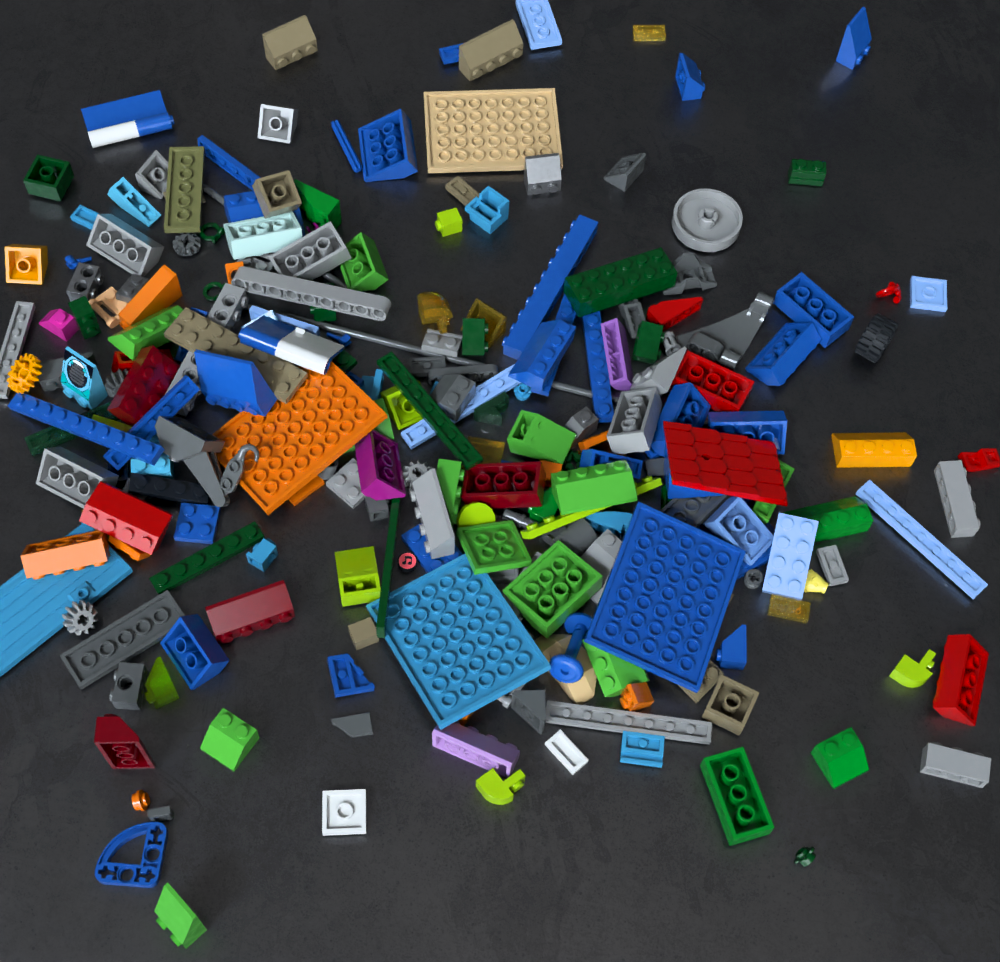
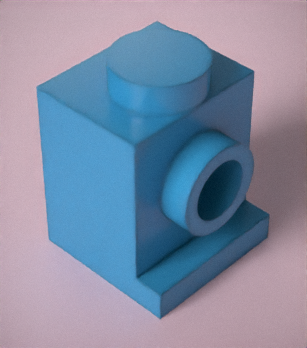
M263 538L260 543L255 544L252 553L249 551L246 553L248 563L265 572L278 556L275 542L271 539Z

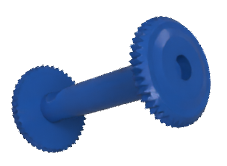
M573 613L567 617L564 627L568 635L572 636L566 652L563 655H554L549 661L551 675L560 682L575 683L581 680L584 674V669L576 658L582 645V640L585 639L592 621V617L585 613Z

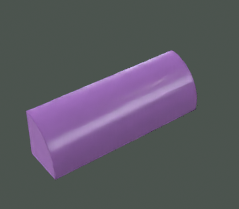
M615 318L601 323L610 385L614 389L628 391L633 383V371L626 330L619 319Z

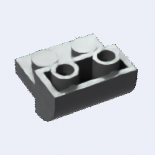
M581 518L542 534V538L550 546L559 540L580 557L597 539V535L590 524L584 518Z

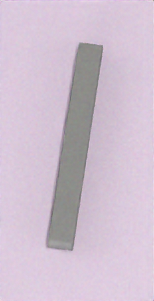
M245 266L238 268L231 281L232 285L244 288L249 293L378 321L386 319L392 304L384 296Z

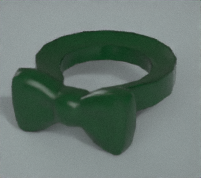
M213 222L204 224L200 232L201 238L206 241H212L214 244L225 234L224 227H220ZM208 227H214L217 229V233L213 236H207L204 234V230Z
M220 282L207 284L203 289L205 299L216 301L219 294L211 297L208 296V291L212 287H219L222 290L224 284L222 285Z

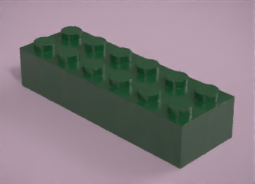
M662 247L565 277L563 292L577 316L582 317L674 287L678 272Z

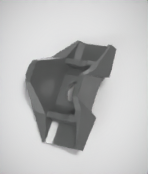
M686 252L672 262L678 272L675 286L662 291L664 295L682 294L685 289L701 288L706 290L717 287V282L712 273V266L699 260L694 252ZM684 275L692 276L691 278L683 279Z

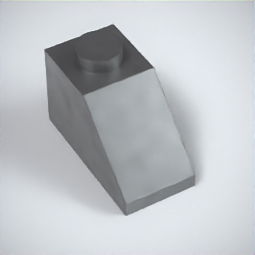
M587 406L573 415L564 426V428L577 435L571 448L577 445V442L584 440L597 431L599 419Z

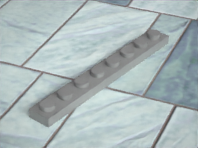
M549 700L546 703V723L618 733L630 731L665 736V739L707 745L711 743L712 722Z

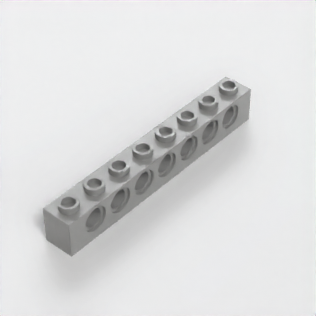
M225 283L207 319L233 332L236 321L240 320L243 308L248 305L249 298L247 297L246 289ZM188 351L167 390L168 392L185 375L190 379L194 378L192 381L200 390L176 413L185 417L193 409L197 395L201 394L195 355Z

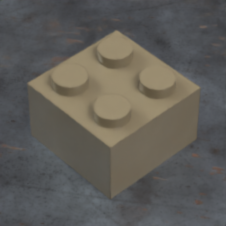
M289 170L258 178L252 185L265 219L297 210L302 204Z
M721 674L701 718L740 736L760 692Z

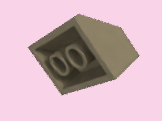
M306 15L262 34L266 59L275 70L318 51L317 40Z

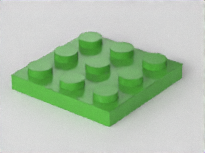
M513 520L457 528L456 534L474 575L527 567L532 563V559Z

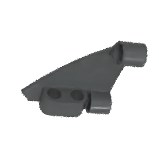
M759 291L750 308L709 326L675 336V340L681 348L685 346L692 353L735 370L762 325L775 298Z

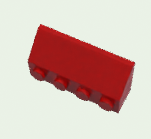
M100 481L88 499L79 521L152 555L159 549L173 514L106 482Z
M971 634L947 636V641L944 645L943 661L940 664V675L937 680L936 695L933 699V708L944 718L975 726L989 653Z

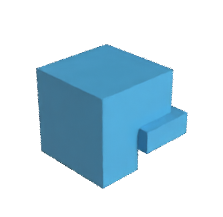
M487 186L479 193V198L476 196L465 206V211L470 214L472 222L491 234L508 219L509 200L490 186Z

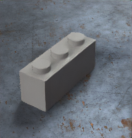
M928 742L922 749L920 773L983 788L989 783L991 758L984 757V754L965 752L958 747H945L939 742Z

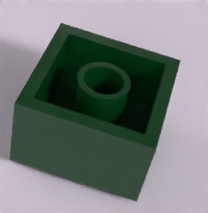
M37 154L23 181L28 194L61 202L74 177L70 162Z

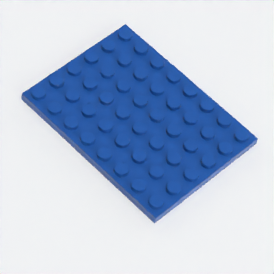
M638 501L584 642L697 693L700 690L746 551Z

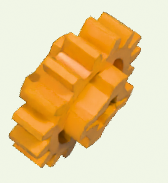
M25 353L24 356L21 355L19 360H15V365L10 367L12 370L7 374L10 376L7 379V382H9L8 387L21 394H24L25 391L29 392L30 387L35 386L34 382L39 381L37 377L42 373L39 371L42 368L41 360L31 353L30 355L28 353Z

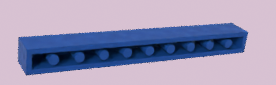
M579 215L577 220H573L570 232L565 233L563 244L558 245L555 257L550 259L547 271H543L540 283H536L534 286L533 295L527 298L526 307L524 310H520L517 322H514L510 328L509 336L504 337L502 342L504 355L518 360L540 324L547 321L563 293L565 277L574 274L597 234L599 222Z

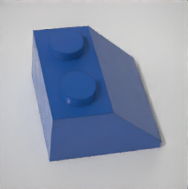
M679 53L675 78L682 101L701 99L702 93L705 91V83L701 80V70H698L696 62L684 53Z

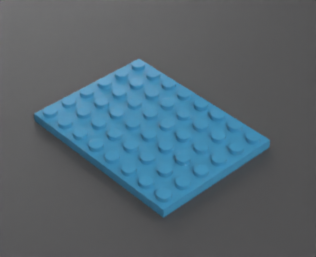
M466 554L390 592L385 640L440 730L551 670L550 663L487 573L474 575ZM380 598L366 605L369 614L376 624Z

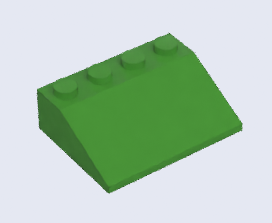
M558 540L503 589V593L530 625L547 639L566 621L570 614L575 613L602 588L603 576Z

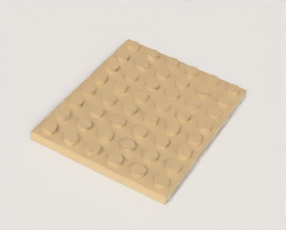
M555 88L424 92L428 173L524 170L525 157L559 153L560 167L563 169Z

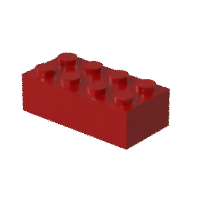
M687 350L669 389L672 390L673 385L691 382L711 405L710 409L716 412H733L742 410L755 381Z

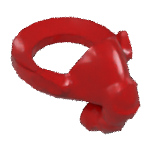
M890 282L887 288L876 293V297L882 298L895 294L893 302L896 304L900 303L901 289L899 284Z

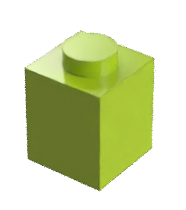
M457 207L437 213L435 226L443 237L462 232V218Z

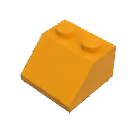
M24 244L5 246L6 283L42 285L48 266L47 246Z

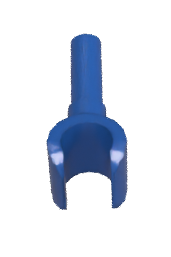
M68 255L65 257V264L70 269H75L79 262L92 261V258L90 256L75 259L72 255Z
M330 332L327 333L328 337L335 339L345 347L352 343L349 340L351 337L348 334L340 337Z

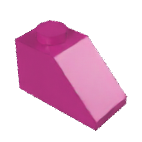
M62 309L51 310L39 322V325L66 342L79 330L75 318Z

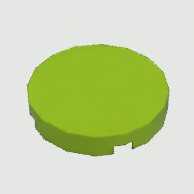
M478 501L463 506L457 517L458 528L496 522L493 510L485 503Z

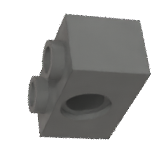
M119 662L118 669L114 671L115 686L110 691V701L116 709L141 710L148 674L145 664ZM132 683L130 688L123 689L126 684Z

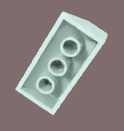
M293 211L266 219L263 216L223 224L229 250L234 260L261 256L271 252L276 253L302 238V229Z

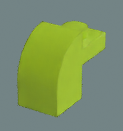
M929 649L919 663L905 654L889 677L906 687L915 688L922 686L933 674L930 672V669L935 664L932 659L936 653Z
M492 768L476 780V788L487 801L497 805L508 804L513 801L514 794L511 791L516 792L524 786L525 774L519 769L503 781L494 768Z

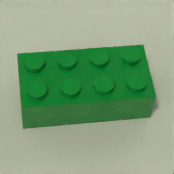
M744 747L703 758L700 768L729 846L769 835L775 827Z

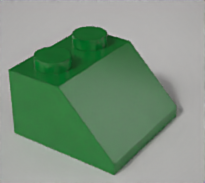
M852 727L817 744L811 751L813 758L833 789L869 771L863 745Z

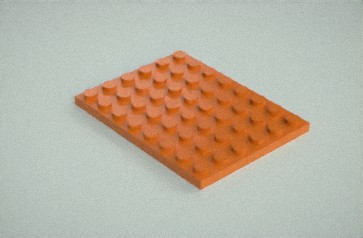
M332 361L326 375L298 365V368L308 373V377L287 404L277 399L266 416L253 415L245 411L239 412L212 434L225 441L221 452L216 454L218 462L225 469L228 462L245 444H252L258 449L259 460L257 462L254 460V452L251 450L247 451L244 460L245 469L239 485L267 515L271 514L388 418L386 412Z

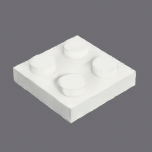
M366 789L323 791V836L366 834Z

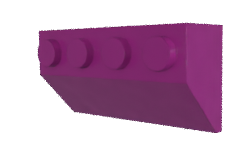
M373 429L355 444L361 493L376 501L405 497L406 490L398 443Z

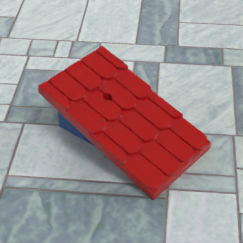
M663 421L665 436L663 470L668 499L729 495L781 506L788 505L777 448L773 442L751 439L743 435L721 433L713 429L692 427L691 424Z

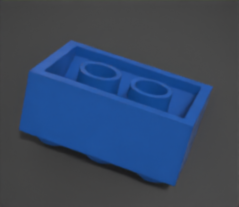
M199 614L180 616L160 642L191 690L198 688L218 675L230 661Z

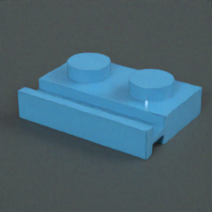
M623 731L620 762L662 768L665 736Z

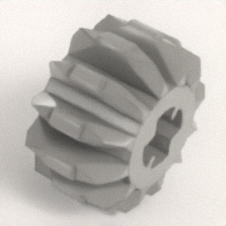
M418 460L417 464L410 462V467L405 466L403 472L405 487L409 486V490H412V482L419 478L416 476H422L430 469H433L432 466L428 467L427 462L421 464Z
M80 600L78 604L72 601V607H65L68 612L62 614V618L66 619L62 622L63 625L68 627L67 630L70 633L75 632L76 635H81L82 631L88 634L89 627L95 628L93 622L99 621L95 616L98 613L97 610L93 608L90 602L86 603L84 600Z

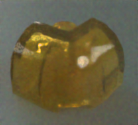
M421 292L417 295L418 314L422 325L436 323L440 334L447 333V325H449L450 318H453L447 299L438 292Z

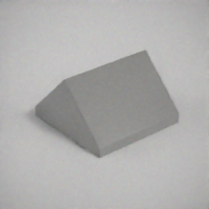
M155 150L135 173L139 190L158 199L163 198V192L167 190L168 161Z

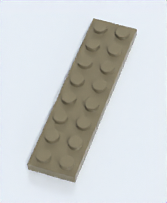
M187 307L163 333L165 338L192 353L197 349L252 361L276 398L285 404L290 401L308 377L307 372L281 358L241 344L238 338L239 335Z

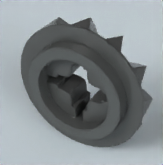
M181 233V235L175 236V240L172 241L174 251L181 256H191L201 248V240L196 233ZM189 240V243H187L185 247L184 243H186V241Z

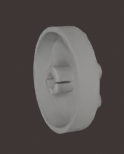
M696 189L684 194L677 201L672 217V228L677 238L685 246L702 252H717L728 248L736 241L741 230L743 215L737 202L729 195L714 189Z

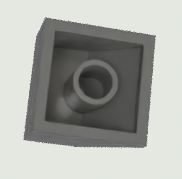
M461 374L443 375L430 396L450 419L457 422L476 394V382Z

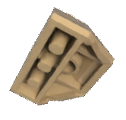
M552 634L547 639L541 635L534 642L549 662L554 655L565 654L572 635ZM581 645L576 658L584 669L581 680L575 683H563L555 679L572 702L579 705L585 704L594 697L597 678L587 651Z

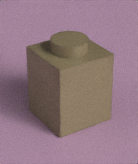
M371 617L348 625L349 634L356 651L379 642L376 623H373Z

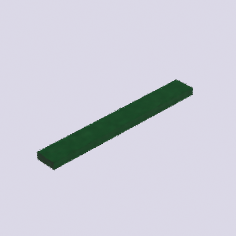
M392 351L377 360V365L454 456L462 462L467 471L483 461L480 453Z
M393 498L391 503L376 624L378 638H385L401 506L400 498Z

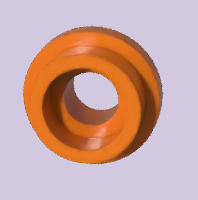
M140 789L132 794L131 799L134 809L136 811H146L148 805H150L148 793Z

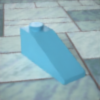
M124 177L116 182L107 194L120 208L148 227L161 217V214Z

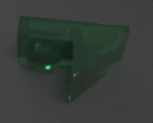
M503 392L475 408L474 420L476 422L501 426L502 415L500 413L509 406V396L507 393Z

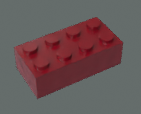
M153 345L142 348L107 410L127 425L134 426L165 395L180 366Z
M541 461L477 464L468 471L465 469L461 497L465 505L478 501L485 503L491 509L542 507L546 473Z

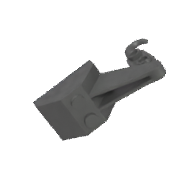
M159 416L155 424L160 446L165 449L163 453L167 454L168 458L174 462L184 461L217 507L229 505V493L236 490L245 469L244 460L247 451H253L255 454L254 460L256 462L259 460L258 449L252 444H245L228 462L222 475L216 454L221 452L225 441L181 417Z

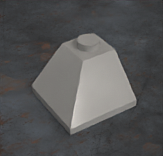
M261 104L257 138L291 144L297 126L298 109Z

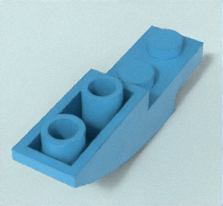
M616 511L596 512L584 517V519L595 532L603 534L609 529L620 538L621 533L625 534L632 513Z

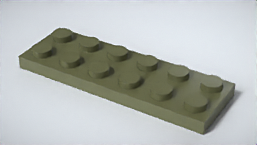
M204 146L169 147L164 218L165 233L201 232Z

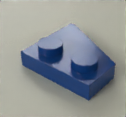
M348 653L327 658L335 698L375 690L374 684L367 680L364 672L355 665L354 660Z

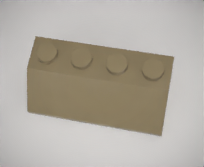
M512 19L459 45V70L469 81L479 78L523 55V41L515 21Z

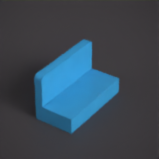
M376 369L375 377L363 375L361 378L364 380V385L361 389L372 400L381 398L380 392H382L384 383V372L381 369Z

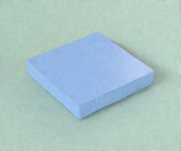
M911 276L910 308L946 312L947 280Z

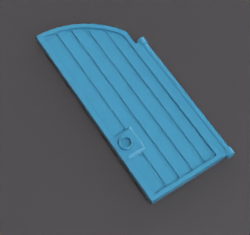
M81 523V525H79L66 536L81 534L95 530L92 527L84 523ZM110 545V557L104 565L96 567L88 565L86 568L78 571L69 569L60 575L46 574L45 577L40 579H33V577L26 579L23 568L0 586V677L64 627L62 622L66 619L62 618V614L68 612L65 607H72V601L78 604L80 600H84L86 603L90 602L93 604L133 572L132 568Z

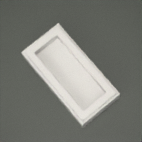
M561 729L545 742V746L572 775L589 761Z

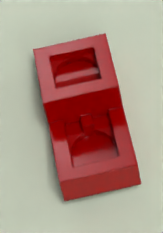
M981 448L977 452H961L958 455V459L962 460L963 467L966 468L967 472L1000 467V457L996 448Z

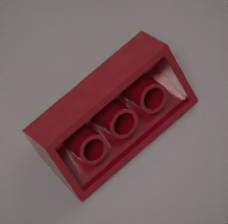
M284 580L205 607L218 644L229 643L234 638L240 636H249L256 630H265L273 624L285 623L295 617Z
M105 714L104 717H97L94 743L112 769L155 768V763L141 739L119 716Z

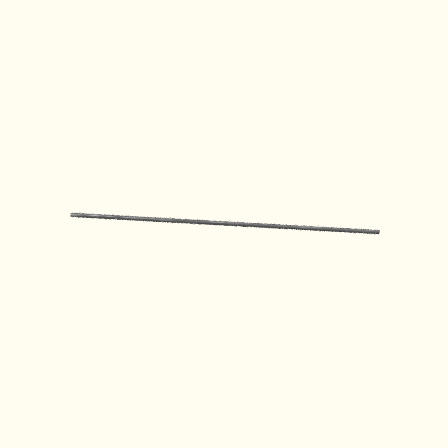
M248 303V305L243 308L244 310H248V311H249L250 308H251V306L253 305V306H256V307H259V308H263V309H266V310H269V311H270V310H274V309H270V308H266V307H262V306H258V305H254V304H250V303ZM274 310L275 313L318 326L319 329L343 335L348 334L350 337L429 357L445 356V361L464 366L486 364L459 356L452 357L421 350L422 347ZM498 367V368H499V373L506 369V368ZM557 381L553 382L552 388L592 398L591 390ZM612 396V403L617 404L619 397ZM705 419L703 424L704 427H708L707 419Z

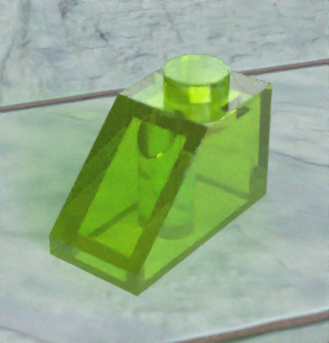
M161 657L156 658L145 683L148 692L144 694L149 705L153 703L156 709L179 699V695Z

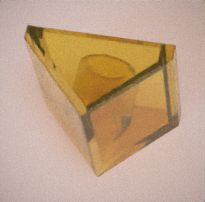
M476 298L466 318L485 319V323H488V334H485L484 341H488V348H491L506 331L507 316Z

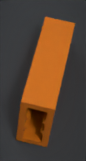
M164 264L118 314L121 321L120 326L125 329L164 308H168L183 295L177 274Z

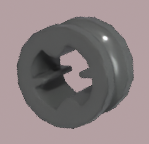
M757 569L748 570L744 577L745 585L751 589L758 588L763 580L762 573ZM753 576L757 578L754 582L750 581Z

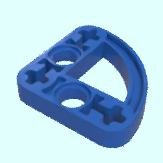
M146 822L129 827L119 833L101 853L95 868L96 879L105 885L142 888L155 887L161 878L167 846L168 830L166 826L160 822ZM158 828H160V830L163 832V834H159L157 842L161 844V846L158 844H150V842L155 843L156 837L152 833L157 832ZM146 834L141 865L110 862L115 853L124 844ZM151 850H159L160 855L156 860L148 859V853ZM106 868H108L111 873H117V880H115L116 877L114 875H106V878H104L101 872H105ZM125 870H133L134 875L131 880H122V873ZM138 870H140L141 875L146 876L149 875V872H152L155 878H151L150 882H147L146 878L139 877Z

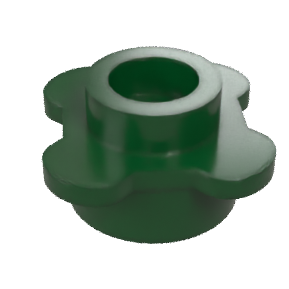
M804 846L799 849L794 863L797 864L799 862L803 867L811 864L816 857V854L813 852L815 848L813 846L810 848Z

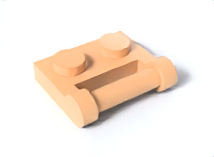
M112 286L95 299L88 301L92 309L106 321V325L110 328L120 324L121 321L118 314L128 304L127 302L116 300V293L118 291ZM103 304L115 315V317H111L107 312H105L100 307V305Z

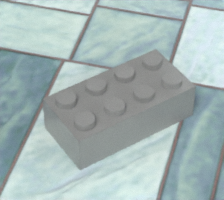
M331 221L269 256L278 274L310 281L352 258Z
M657 387L621 392L606 436L613 454H627L650 450L663 406Z

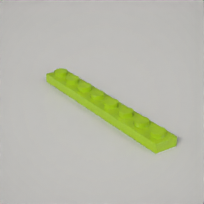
M652 475L643 477L641 479L642 482H634L637 495L663 485L661 478H653ZM608 507L565 515L560 513L556 517L554 515L543 518L544 522L526 525L527 529L520 532L523 539H533Z

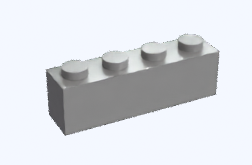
M962 460L940 461L934 469L950 536L951 538L974 537L980 529V520L976 516V504L972 501L971 486L966 479V468L963 467Z

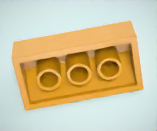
M906 432L832 433L831 435L837 468L911 467L917 457L914 439Z

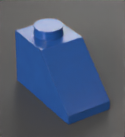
M742 624L722 641L719 649H716L715 658L716 661H719V668L744 669L747 663L746 625Z

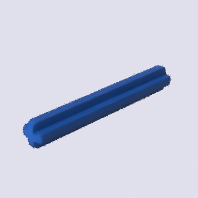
M332 121L331 127L355 173L361 172L362 165L340 121Z

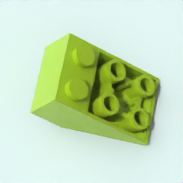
M374 546L335 552L342 607L370 603L379 599L381 587Z

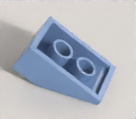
M740 497L728 498L704 523L715 537L745 550L746 553L743 561L749 566H752L773 543L774 536Z

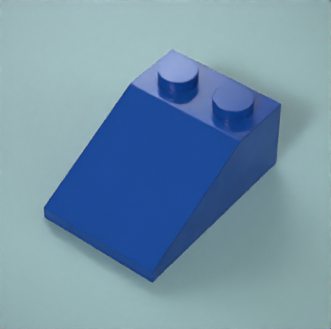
M862 7L847 25L836 62L852 70L856 65H860L864 55L867 56L871 50L870 43L872 38L865 7Z

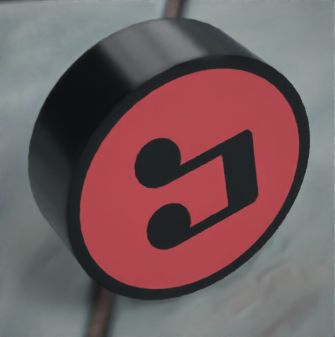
M411 552L402 553L398 557L399 569L405 573L414 571L417 567V557Z

